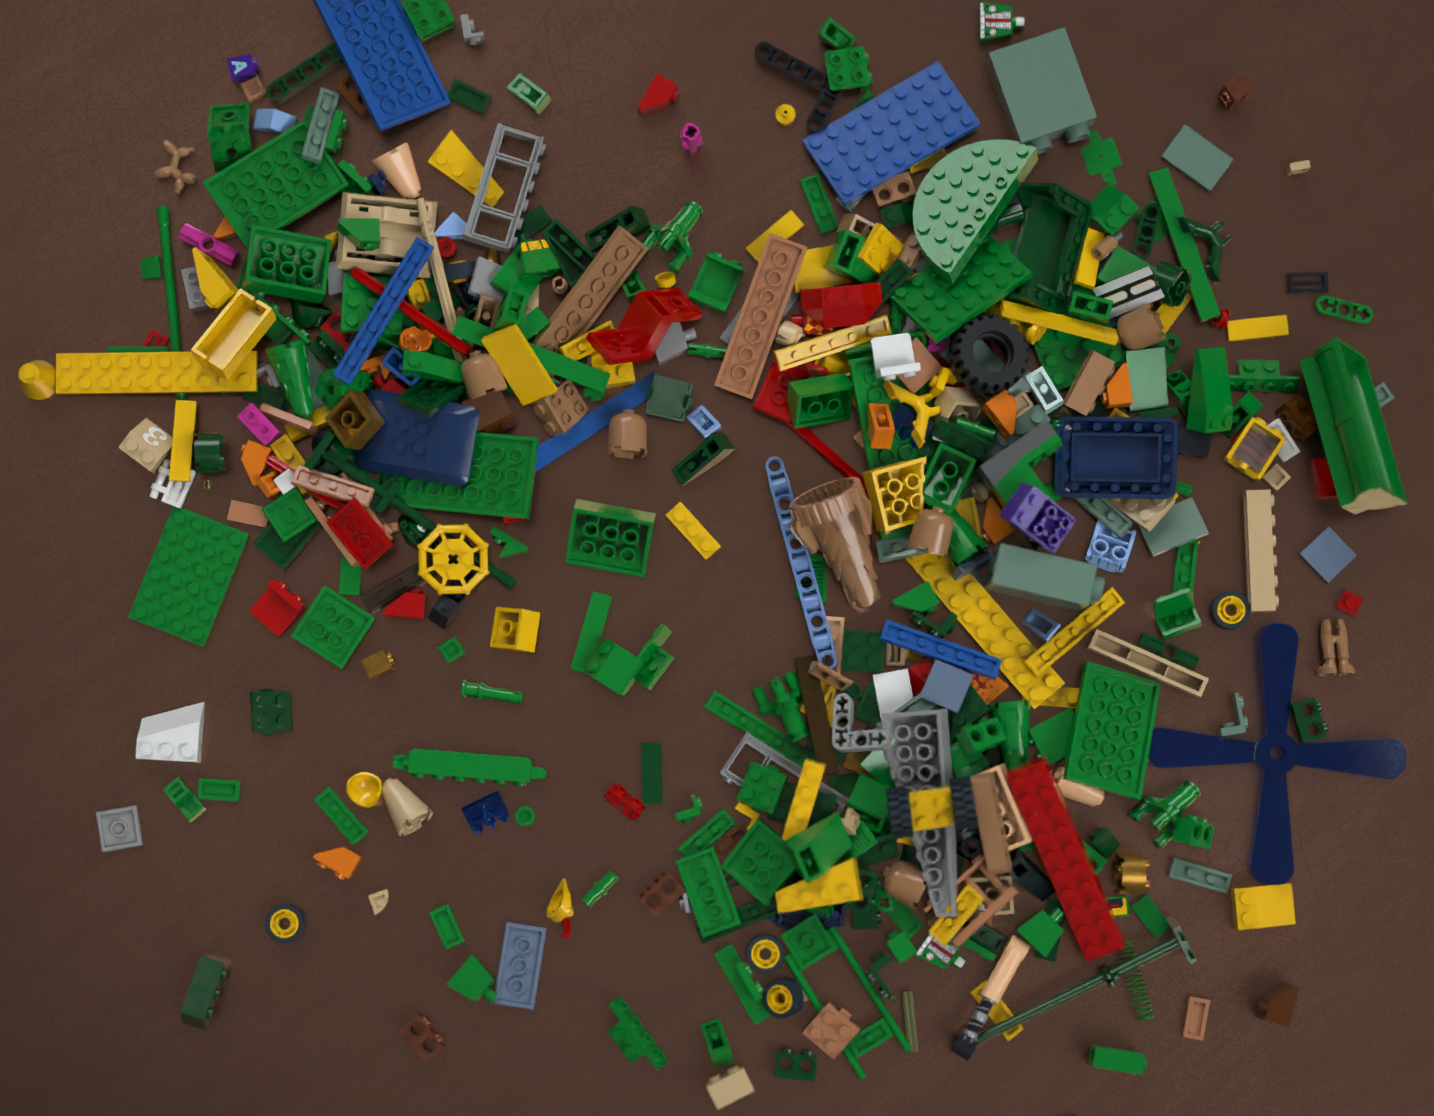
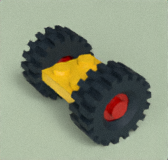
M970 776L949 779L950 787L909 792V796L906 785L885 788L892 838L914 837L913 831L954 826V822L956 830L977 828L976 805Z

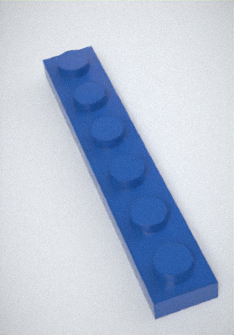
M887 619L879 639L880 641L992 680L997 678L1002 659Z

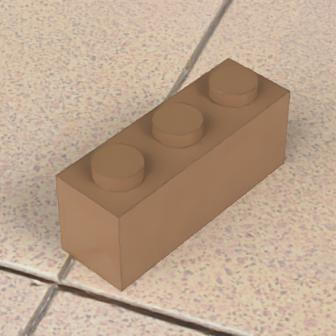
M1090 350L1063 399V404L1085 416L1091 413L1096 405L1094 401L1097 395L1100 396L1105 389V380L1107 377L1110 378L1115 370V362L1096 351Z

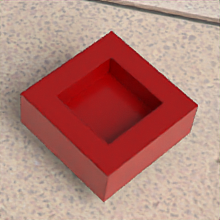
M1345 589L1335 608L1355 617L1364 598Z

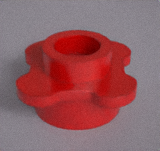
M1219 309L1221 315L1210 319L1211 326L1213 328H1225L1228 325L1230 310L1225 309L1223 311Z

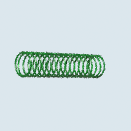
M1127 941L1126 944H1130V945H1128V946H1126L1125 948L1121 949V950H1125V949H1131V950L1126 951V952H1123V953H1121V954H1118V956H1120V955H1125V954H1130V953H1134V954L1129 955V956L1124 957V958H1121V959H1119V960L1129 959V958H1131V956L1133 957V955L1136 954V952H1130V951H1132V950L1135 949L1134 947H1130V946H1132V945L1134 944V943H1132L1133 941ZM1134 969L1128 973H1138L1125 977L1124 979L1141 976L1137 979L1126 982V984L1142 981L1127 988L1142 986L1138 989L1129 991V993L1145 990L1141 993L1130 996L1136 997L1146 995L1144 997L1131 1001L1135 1002L1140 1000H1147L1142 1003L1133 1005V1007L1149 1004L1145 1007L1134 1010L1139 1011L1144 1009H1150L1148 1011L1136 1015L1139 1016L1152 1013L1151 1015L1137 1019V1021H1143L1155 1017V1015H1153L1154 1012H1149L1153 1009L1152 1007H1149L1151 1003H1146L1150 1000V998H1145L1149 994L1145 993L1147 989H1142L1146 986L1145 984H1141L1145 981L1141 979L1143 975H1138L1142 971Z

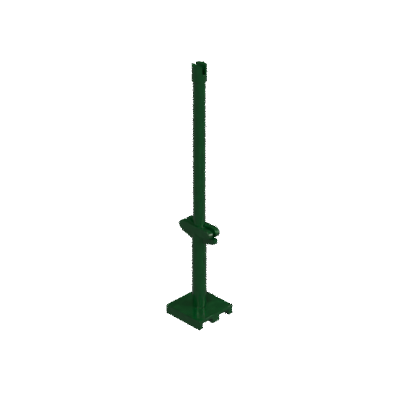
M333 430L325 434L304 464L306 468L312 470L323 458L357 483L375 489L371 509L381 513L390 504L430 533L437 527L434 522L395 496L401 487V483L395 481V477L392 476L381 485L349 461L343 464L327 454L330 446L337 438ZM444 533L446 539H456L451 534ZM475 552L474 564L480 567V555ZM488 561L489 574L510 589L516 579Z
M1171 915L1165 919L1174 937L1114 966L1110 965L1107 967L1102 965L1099 967L1100 974L988 1029L978 1032L977 1046L1105 982L1108 987H1112L1120 976L1175 949L1180 948L1190 965L1197 962V959L1193 955L1179 923Z

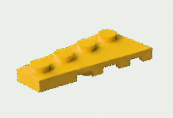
M451 130L428 160V163L475 196L484 167ZM491 177L483 203L494 208L504 195V191Z

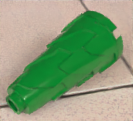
M302 339L266 349L265 353L269 364L274 370L278 383L282 386L287 403L290 404L294 415L303 419L311 418V413L314 412L313 392L309 379L311 375L307 361L308 353L305 340Z
M926 504L927 508L932 510L933 507ZM954 510L952 515H949L953 520L954 526L947 555L952 566L956 569L961 563L967 562L986 552L984 549L989 550V546L975 532L971 525Z
M1023 700L996 703V708L995 703L989 704L992 718L997 717L1007 737V740L999 745L1007 770L1028 763L1030 700H1024L1025 705Z

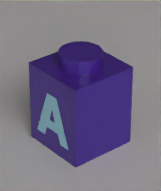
M250 53L227 59L234 83L257 76L256 71L259 70L257 59H253Z

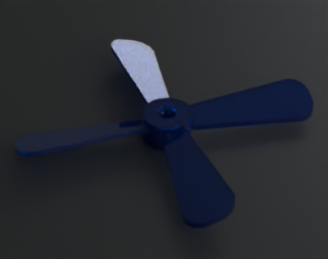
M1282 623L1269 624L1264 627L1260 634L1266 734L1252 742L1174 729L1156 728L1152 733L1148 761L1158 768L1254 763L1264 773L1250 864L1252 876L1258 882L1264 884H1283L1292 877L1294 872L1287 772L1293 769L1295 765L1381 779H1394L1404 771L1407 757L1404 744L1394 738L1296 744L1294 739L1287 734L1299 637L1292 626ZM1272 748H1276L1279 751L1277 759H1273L1270 755Z

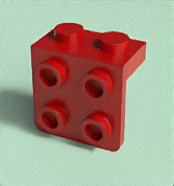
M272 579L267 584L269 588L250 608V613L275 635L281 636L306 606L302 604L304 600L294 592L292 595L286 590L288 586L280 579L278 581Z

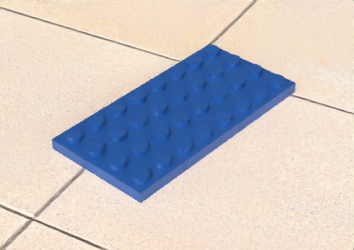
M313 0L379 132L448 106L451 103L400 0Z
M937 61L823 127L821 131L802 140V144L840 201L846 206L979 128L981 123Z

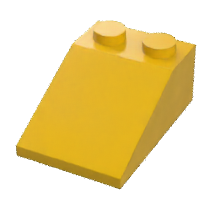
M194 247L192 252L200 290L206 297L204 301L210 308L214 307L221 313L239 290L211 256Z
M1292 883L1230 889L1235 930L1296 924Z

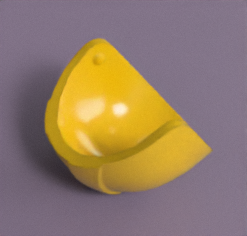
M368 772L355 774L347 782V794L355 804L365 808L373 807L382 794L381 780L378 776Z

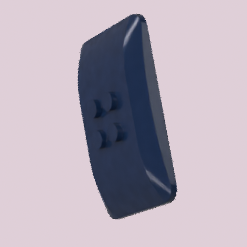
M370 390L366 393V396L385 423L361 450H356L355 464L358 468L453 486H464L468 483L480 413L477 408L448 402L442 409L428 417L397 403V396L400 395L398 393L380 390Z
M1066 416L1057 422L1060 425L1056 426V433L1061 438V443L1063 444L1055 452L1054 488L1059 496L1106 499H1170L1175 495L1177 490L1179 428L1174 419Z

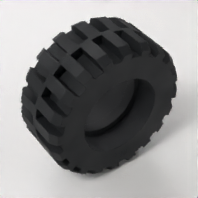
M982 315L978 319L970 320L954 336L953 343L949 347L951 354L948 356L949 363H953V366L950 368L952 374H957L956 380L958 383L962 381L965 384L964 388L966 390L973 389L974 394L981 395L983 392L985 396H992L994 393L998 395L1004 390H1009L1023 377L1028 368L1026 363L1030 361V354L1026 353L1030 348L1028 343H1024L1026 337L1023 332L1019 333L1017 331L1019 327L1015 323L1013 325L1009 324L1010 320L1007 318L1000 320L998 315H992L990 318H988V315ZM977 340H989L1001 348L1005 357V367L1001 371H988L977 363L973 354V345Z

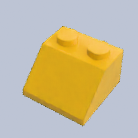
M597 351L590 354L592 367L611 374L606 388L635 384L632 362L609 365Z
M496 607L490 647L534 653L540 612Z

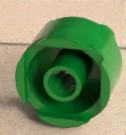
M337 367L326 370L318 377L315 393L332 411L350 390L363 393V387H360L358 382L361 380L359 374H357L351 386L332 375Z

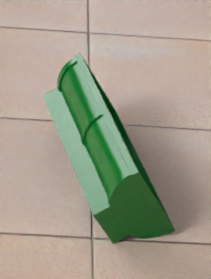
M1338 337L1332 338L1330 342L1319 347L1314 352V356L1301 360L1300 364L1340 507L1353 514H1358L1369 509H1384L1397 505L1408 504L1366 357Z

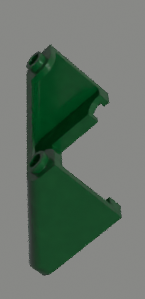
M1021 182L1018 199L1026 209L1013 256L1032 272L1033 278L1004 297L1003 300L1062 315L1067 307L1091 220L1092 205L1089 201L1059 183Z

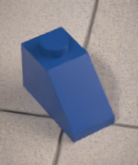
M394 347L380 362L408 388H411L423 379L401 376L403 354Z

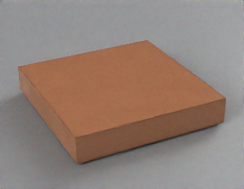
M917 337L911 342L915 363L920 362L921 371L916 372L914 377L903 378V375L896 376L906 389L913 394L943 368Z

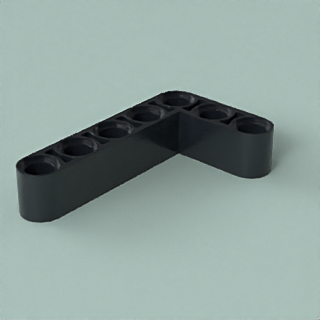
M767 42L758 43L755 47L754 57L759 64L820 95L807 118L806 131L810 135L821 131L826 126L837 106L843 90H839L837 94H831L828 90L829 82L826 73ZM761 49H765L769 54L766 57H761L758 52ZM777 59H784L786 64L778 66L775 61ZM801 68L804 73L798 76L794 74L793 70ZM818 77L822 82L819 85H814L811 79ZM827 104L830 109L824 112L820 110L819 106ZM812 121H818L820 127L813 129L809 124Z

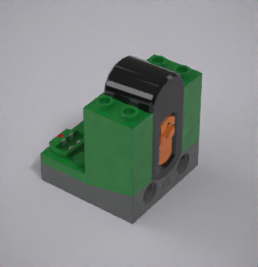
M1046 420L982 464L973 477L985 486L989 498L993 499L1001 512L1021 482L1036 487L1055 502L1032 469L1038 463L1053 455L1063 445L1061 438L1049 421ZM1013 528V534L1017 540H1022L1029 550L1037 551L1042 547Z

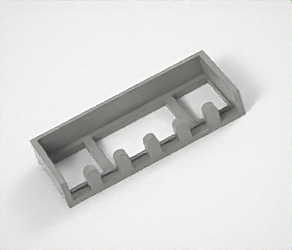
M500 123L497 124L463 234V240L508 254L510 248H515L518 237L514 236L516 229H521L523 218H520L522 211L526 212L529 200L525 198L527 192L532 193L535 181L531 179L533 173H538L540 163L537 162L539 155L543 156L546 144H543L544 137L507 127ZM504 135L534 144L529 162L499 153ZM496 159L527 169L513 214L483 205ZM480 211L511 221L505 242L474 233Z
M747 731L720 772L723 775L722 779L731 785L734 782L741 788L744 780L728 769L745 743L766 756L761 763L765 767L773 760L798 778L801 776L802 767L797 763L791 762L782 753L776 752L767 746L768 744L758 740ZM821 781L818 791L837 796L836 803L839 806L835 813L839 812L840 814L849 801V797L843 796L835 788Z

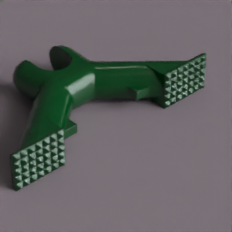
M1184 216L1177 217L1176 219L1184 233L1190 232L1194 237L1202 236L1207 239L1210 244V254L1207 257L1209 264L1205 269L1213 283L1220 282L1222 247L1232 238L1231 234L1222 238L1218 236V230L1225 223L1217 221L1213 225L1207 226L1187 219Z

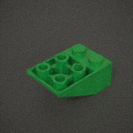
M847 229L839 231L824 269L857 284L875 283L879 279L857 257L866 238Z
M839 812L784 841L797 874L807 884L826 874L852 846Z

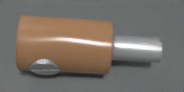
M1117 232L1114 236H1106L1092 248V256L1098 261L1103 260L1118 246L1117 241L1123 237V234Z

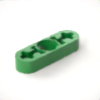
M1321 296L1314 304L1316 312L1321 315L1360 325L1367 324L1373 318V311L1369 306L1331 296ZM1325 300L1329 306H1333L1334 302L1337 304L1334 307V313H1332L1333 308L1327 307L1323 310L1319 303ZM1340 305H1346L1349 308L1348 315L1344 316L1339 313L1338 308ZM1364 310L1365 314L1368 315V317L1364 318V320H1362L1361 316L1355 314L1353 318L1351 317L1353 311L1361 313Z

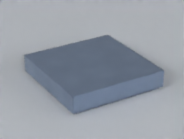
M1329 526L1299 554L1326 583H1329L1357 556Z
M935 660L920 697L958 713L974 675Z

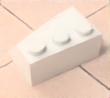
M205 702L142 718L137 736L136 759L201 763Z

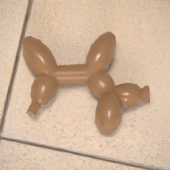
M164 140L162 142L163 148L172 155L170 166L157 169L154 175L157 178L172 176L176 179L174 193L181 194L180 191L183 190L184 183L193 184L197 179L192 173L182 174L177 169L179 159L187 156L190 152L195 151L194 147H181L177 149L173 143Z

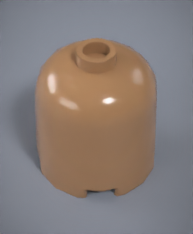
M1152 303L1143 305L1119 318L1117 321L1119 344L1123 343L1129 350H1139L1166 340V335H1162L1160 331L1164 329L1157 311L1152 312L1151 307H1153Z
M481 350L469 354L470 358L462 363L461 373L469 399L473 400L486 395V390L492 388L495 391L507 389L501 369L489 353L482 354Z
M623 410V413L611 418L607 455L614 453L615 458L634 459V455L639 454L641 458L647 456V423L642 416L635 414L634 410Z
M933 506L932 510L925 509L919 512L907 546L918 550L919 548L925 550L928 548V553L946 556L954 523L952 518L944 513L945 509Z
M903 860L895 862L891 868L887 866L882 874L885 893L913 910L917 909L920 898L923 899L928 886L922 874L923 870Z

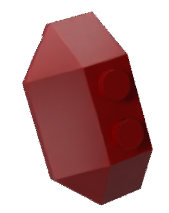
M881 282L800 290L802 310L823 328L865 325L882 303Z

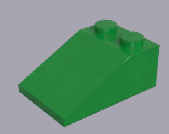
M940 443L925 474V483H923L924 503L932 507L943 508L945 513L952 515L972 480L980 460L949 444Z

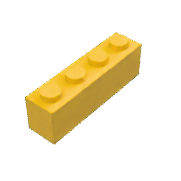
M806 758L782 836L783 840H787L807 829L826 764Z

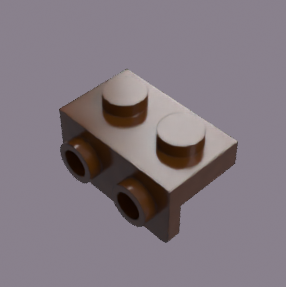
M1299 392L1275 411V414L1298 442L1303 441L1318 429L1314 410Z

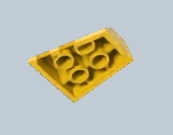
M926 457L901 461L862 472L877 531H889L915 523L916 517L923 510L924 505L923 483H925L924 464H926Z

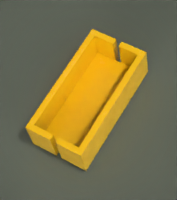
M240 288L191 349L195 360L209 369L212 368L213 372L228 380L276 321L277 318L273 309L260 300L256 301L255 297Z

